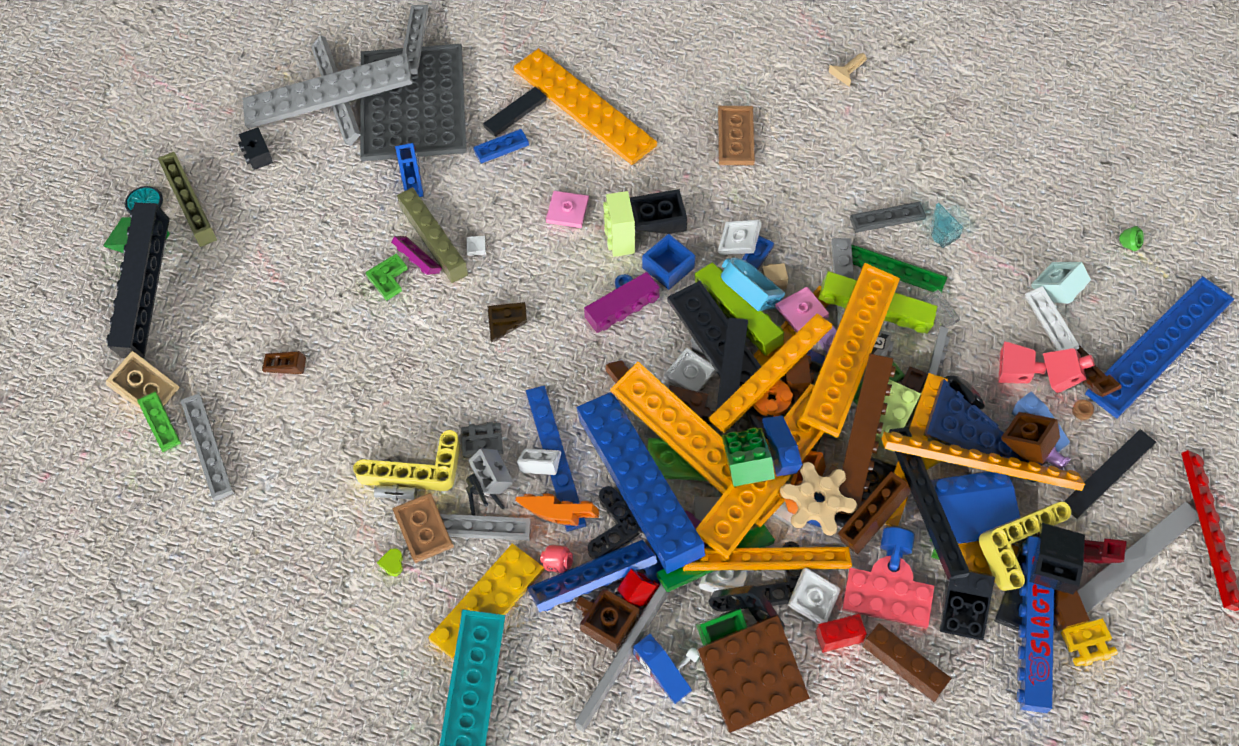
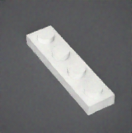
M1043 286L1026 293V300L1057 351L1079 349V344Z

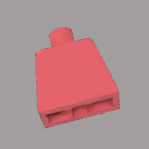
M1004 341L1000 351L998 383H1030L1034 373L1045 374L1046 365L1043 362L1035 361V350Z
M1076 349L1043 354L1050 385L1056 393H1060L1085 381L1086 374L1084 369L1095 366L1091 354L1081 357Z

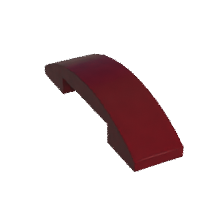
M1104 538V542L1085 540L1084 562H1124L1127 541Z

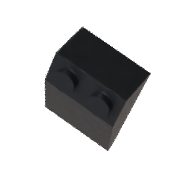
M680 189L629 197L635 230L664 234L687 231V215Z

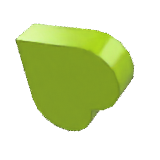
M396 548L390 549L377 561V564L390 576H398L403 570L401 564L403 560L402 553Z

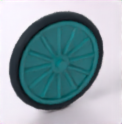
M142 186L136 188L127 196L125 208L130 214L134 207V202L157 203L161 207L163 195L155 187Z

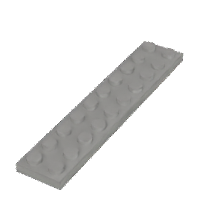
M404 53L243 98L245 126L249 129L412 84L408 55Z

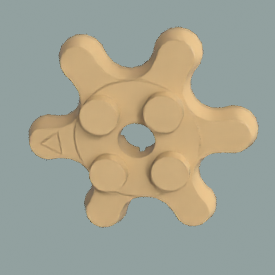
M805 462L800 468V473L803 477L802 483L797 486L784 484L780 489V494L783 498L795 501L798 506L797 512L791 517V524L795 528H803L808 521L816 520L820 523L822 531L826 535H834L838 529L834 519L835 514L840 511L853 513L857 509L856 501L852 498L844 497L839 491L840 485L846 480V474L841 469H835L828 477H822L817 474L812 463ZM817 492L825 496L824 502H817L814 499V494Z

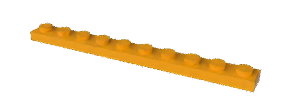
M884 432L881 438L884 448L1080 491L1083 490L1085 485L1080 474L1073 470L1065 471L1055 466H1041L1036 462H1023L1013 457L1004 458L995 453H981L976 449L967 450L957 445H944L935 440L931 442L925 441L916 436H902L897 432Z

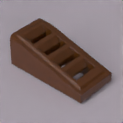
M300 351L266 353L262 371L267 373L303 374L306 357Z

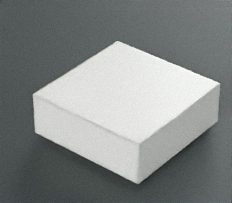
M485 236L466 237L468 256L486 254Z

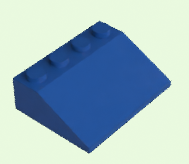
M984 472L931 480L958 544L979 541V537L983 532L1020 517L1014 486L1009 475Z

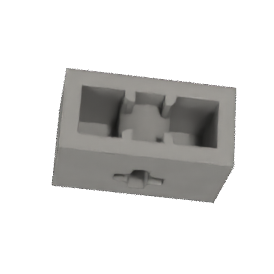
M481 448L468 460L484 494H502L514 483L498 450Z

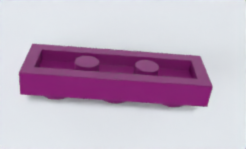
M394 236L391 243L397 247L399 252L404 253L410 262L421 268L420 270L424 274L440 273L442 267L407 236Z

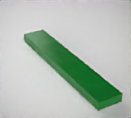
M851 244L853 265L862 268L864 263H867L900 278L899 281L941 295L947 280L946 276Z
M763 524L761 528L756 527L749 530L736 548H766L774 544L775 539ZM683 567L667 574L663 569L657 572L656 577L666 592H670L715 570L683 571Z

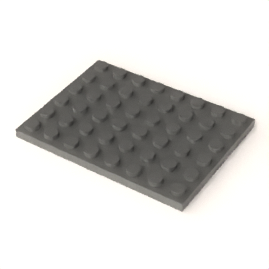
M461 43L422 46L418 74L411 75L412 84L360 98L361 161L398 159L395 146L410 143L415 144L418 157L467 153ZM403 48L361 51V65L401 55Z

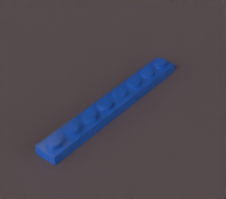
M545 385L526 390V395L542 450L561 451L558 471L556 475H550L556 498L561 502L569 501L573 504H580ZM579 518L578 526L565 525L566 532L586 527L585 518Z

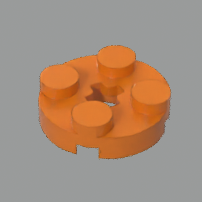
M778 380L753 407L765 416L767 414L774 415V417L781 416L790 408L792 392L786 383ZM770 394L775 395L776 400H768V396Z

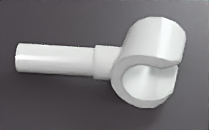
M690 648L686 657L676 665L678 671L690 659L695 663L699 661L700 658L696 648Z

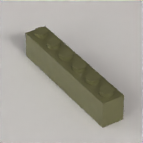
M175 152L159 157V163L199 246L202 247L217 241Z
M412 187L398 194L397 198L400 209L437 263L442 267L450 282L454 283L466 277L468 272L465 261L415 189Z

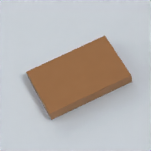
M431 492L392 508L414 563L454 547Z

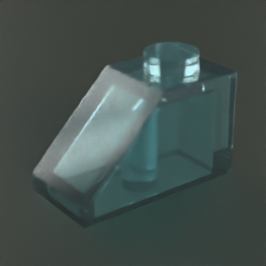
M937 203L932 218L931 237L944 248L960 238L963 226L940 203Z

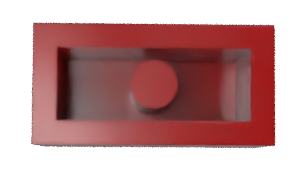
M860 614L818 624L815 632L822 653L863 643L867 635Z

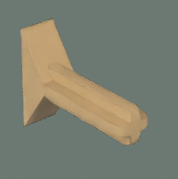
M859 53L843 67L830 65L829 73L850 87L851 79L849 75L867 60V57L864 53Z

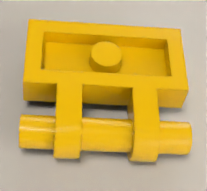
M1103 618L1061 631L1069 652L1078 651L1080 654L1079 657L1073 658V663L1076 667L1080 665L1088 666L1094 661L1100 659L1105 661L1110 659L1111 656L1117 655L1116 647L1108 648L1105 643L1110 641L1112 637ZM1096 645L1098 651L1089 653L1087 648Z

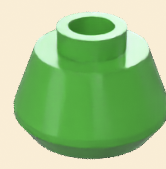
M1138 226L1125 229L1120 234L1119 241L1124 248L1137 251L1143 245V231Z

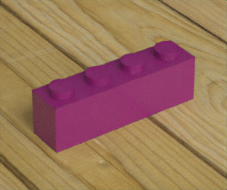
M645 272L584 307L585 319L596 333L602 330L605 331L614 323L623 321L633 312H638L647 304L657 301L660 297V287L649 273Z

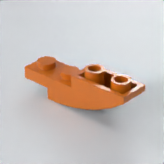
M548 493L543 494V496L524 494L522 497H516L515 500L537 517L557 524L578 526L579 518H599V509L590 501H581L580 504H573L569 501L561 502L555 495Z

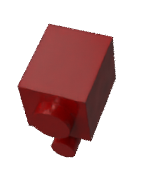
M630 569L617 590L623 596V600L632 605L636 604L642 607L643 605L647 606L660 583L655 580L652 582L645 574Z

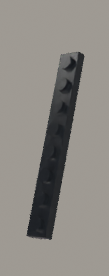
M908 427L890 429L888 432H897L902 436L912 437ZM895 451L947 579L967 577L970 571L921 456Z

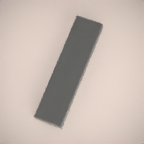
M921 202L850 215L855 233L925 220L926 218Z

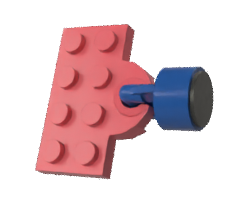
M898 526L884 528L880 548L887 552L886 557L879 559L873 565L871 572L849 568L842 606L843 611L928 628L934 585L913 581V572L910 566L902 559L903 555L912 554L915 534L911 530Z

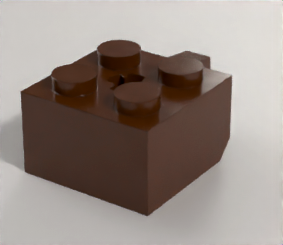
M807 353L781 377V381L786 383L792 392L791 403L794 402V404L808 386L814 384V374L809 369L812 364L811 356L807 355Z
M672 385L669 386V390L707 424H712L709 421V417L715 411H711L707 407L708 394Z
M602 589L596 600L588 601L580 596L575 603L576 608L583 612L582 616L584 617L580 623V631L616 653L639 619V608L605 589ZM609 618H612L613 621L607 622L606 619L609 621Z

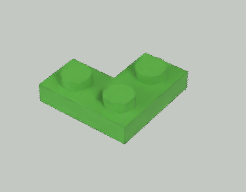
M396 253L365 273L366 277L387 301L402 292L400 285L394 278L408 269L407 265Z

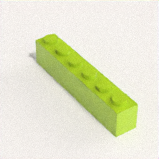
M712 262L694 273L695 283L701 281L728 319L748 320L746 337L765 356L784 344L783 329L779 325L776 326L767 313L764 314L762 311H757L729 287L721 278L722 268L717 267Z
M828 271L823 279L818 299L845 309L857 280ZM894 293L884 321L897 324L900 327L913 329L919 333L928 334L934 325L937 306Z

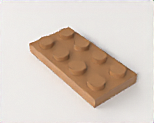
M718 106L719 165H754L753 106Z

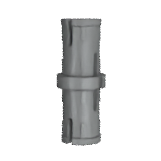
M397 484L393 486L375 485L374 497L392 498L395 501L398 499L413 500L417 497V487H399Z

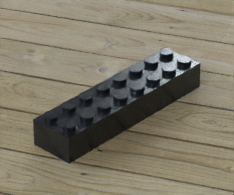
M134 202V207L130 212L131 223L127 228V244L124 245V260L120 265V280L117 281V296L113 301L114 312L110 318L111 328L110 333L107 335L106 343L107 347L121 358H126L133 351L144 359L170 218L157 203Z

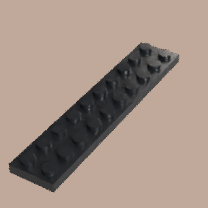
M698 281L668 296L667 301L721 377L728 319L701 281ZM746 344L740 387L761 368V365ZM770 394L767 399H773L775 401L776 396ZM752 406L745 414L755 428H762L765 439H767L762 419L774 417V415H762ZM789 408L788 411L781 416L785 417V415L789 412L791 408Z

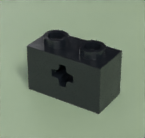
M259 127L238 134L241 140L238 142L242 152H246L243 156L247 165L251 164L253 170L273 163Z

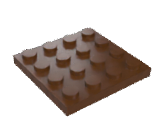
M778 615L771 616L696 648L729 733L810 699Z

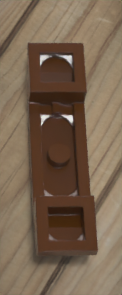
M1079 345V349H1077V351L1081 355V357L1089 355ZM1096 365L1084 369L1086 380L1082 383L1095 394L1104 397L1122 388L1111 375L1106 376Z

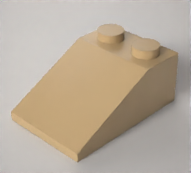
M133 351L106 380V385L140 409L138 399L156 391L163 406H165L180 388Z

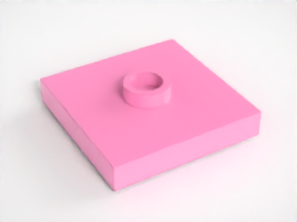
M553 191L546 223L582 228L589 196Z
M808 287L779 301L775 306L796 333L816 313L825 319L829 317V312Z

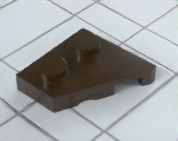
M525 302L487 306L491 342L497 341L527 323Z

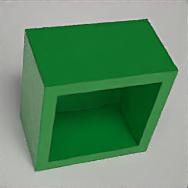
M734 609L696 624L702 644L705 645L743 629L747 625L741 609Z

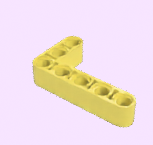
M452 430L444 431L441 434L435 465L363 459L354 464L353 471L358 482L364 485L393 486L397 484L399 487L448 491L453 487L460 452L459 438L457 433ZM449 441H454L452 444H446ZM445 459H451L449 462H443ZM368 470L366 473L360 474L362 471ZM383 472H388L386 475H380ZM404 473L408 474L405 477H400ZM428 475L425 479H420L421 476ZM442 477H448L446 480H440Z
M1058 502L1045 506L983 532L980 535L979 544L999 589L1002 591L1018 589L1025 582L1023 572L1011 544L1040 532L1042 522L1054 526L1068 520L1071 516V509L1067 503Z

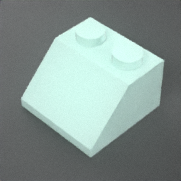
M1052 262L1031 286L1034 289L1043 286L1051 301L1067 304L1074 300L1076 295L1085 288L1091 279L1082 262Z

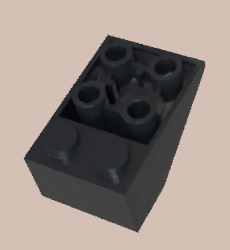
M1042 522L1029 582L1073 595L1080 586L1083 571L1085 534Z
M969 570L970 574L967 577L948 580L946 577L940 632L983 641L995 577L991 574Z

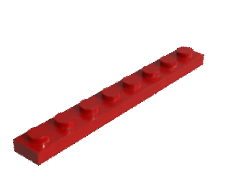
M1187 450L1182 452L1181 455L1223 608L1238 611L1239 590L1236 585L1237 578L1231 567V556L1225 546V535L1221 531L1219 524L1220 517L1215 510V500L1210 492L1209 479L1203 468L1204 461L1199 454Z

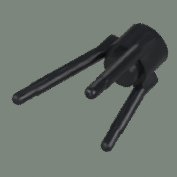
M472 474L466 479L468 485L466 491L468 493L471 515L475 516L473 494H479L485 507L488 506V503L476 475ZM490 494L499 507L504 509V505L496 494Z

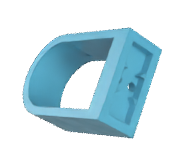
M728 258L722 264L724 270L721 273V278L757 311L775 309L776 303L781 301L786 294L753 265L742 259Z

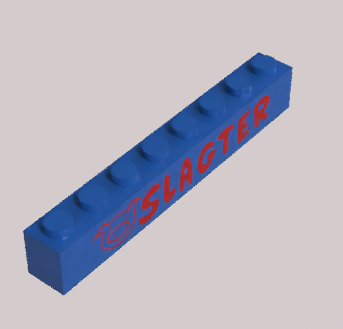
M1028 536L1026 541L1021 544L1020 554L1024 556V562L1021 563L1020 568L1025 582L1019 589V595L1023 596V603L1019 606V617H1022V625H1019L1018 636L1022 638V644L1018 648V659H1021V667L1018 668L1017 680L1021 681V685L1017 691V702L1020 703V710L1048 713L1052 709L1054 589L1029 582L1039 537Z

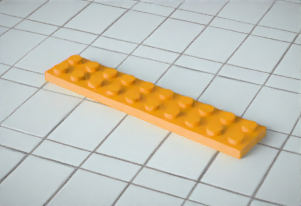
M539 48L514 65V71L532 86L538 88L547 98L631 165L657 146L655 139Z
M864 263L800 421L835 437L839 436L866 368L869 353L873 350L900 278Z
M637 362L610 389V392L717 490L724 494L732 484L722 437L643 365ZM780 491L755 522L759 528L785 502V498L781 496Z
M812 384L808 386L784 417L798 446L801 461L805 459L825 433L800 421L814 387ZM774 468L775 479L733 487L732 483L696 528L700 538L728 559L791 475L776 476Z

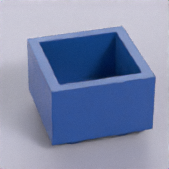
M667 234L642 255V268L669 290L695 268V255L670 234Z

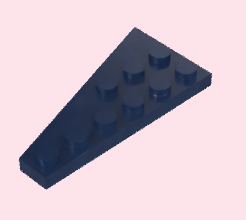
M945 379L940 382L924 436L949 446L957 445L967 450L976 449L981 453H995L1004 458L1013 457L1023 462H1033L1024 460L1002 441L1001 437L1004 432L998 428V424L978 407L971 405L963 398L964 395L959 391L956 392L952 389Z

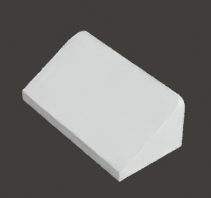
M524 449L517 460L520 472L556 475L561 451Z

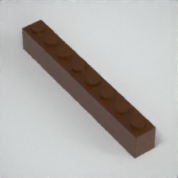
M869 353L842 469L846 474V480L839 487V491L844 497L852 498L856 501L857 509L853 513L843 511L837 513L853 516L866 501L862 499L863 492L868 493L870 480L866 479L868 472L872 473L875 461L871 460L872 453H877L879 441H875L877 434H881L883 427L880 417L886 414L888 403H884L885 396H890L892 385L888 384L890 377L894 378L896 366L893 365L894 358Z

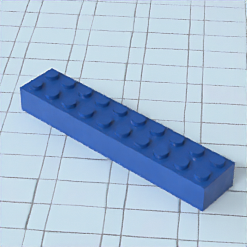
M609 392L576 407L582 427L666 573L668 574L704 557V542L615 395Z

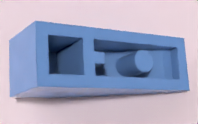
M1031 391L1016 403L1011 413L1014 416L1018 412L1054 418L1048 407ZM1058 424L1060 439L1055 447L1056 451L1060 452L1070 443V440Z

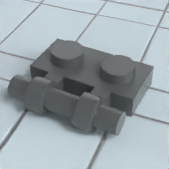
M487 422V424L483 425L469 424V426L461 427L462 435L469 434V436L461 437L463 458H471L481 448L498 450L499 454H503L502 434L494 433V431H501V423ZM487 432L484 435H476V433Z

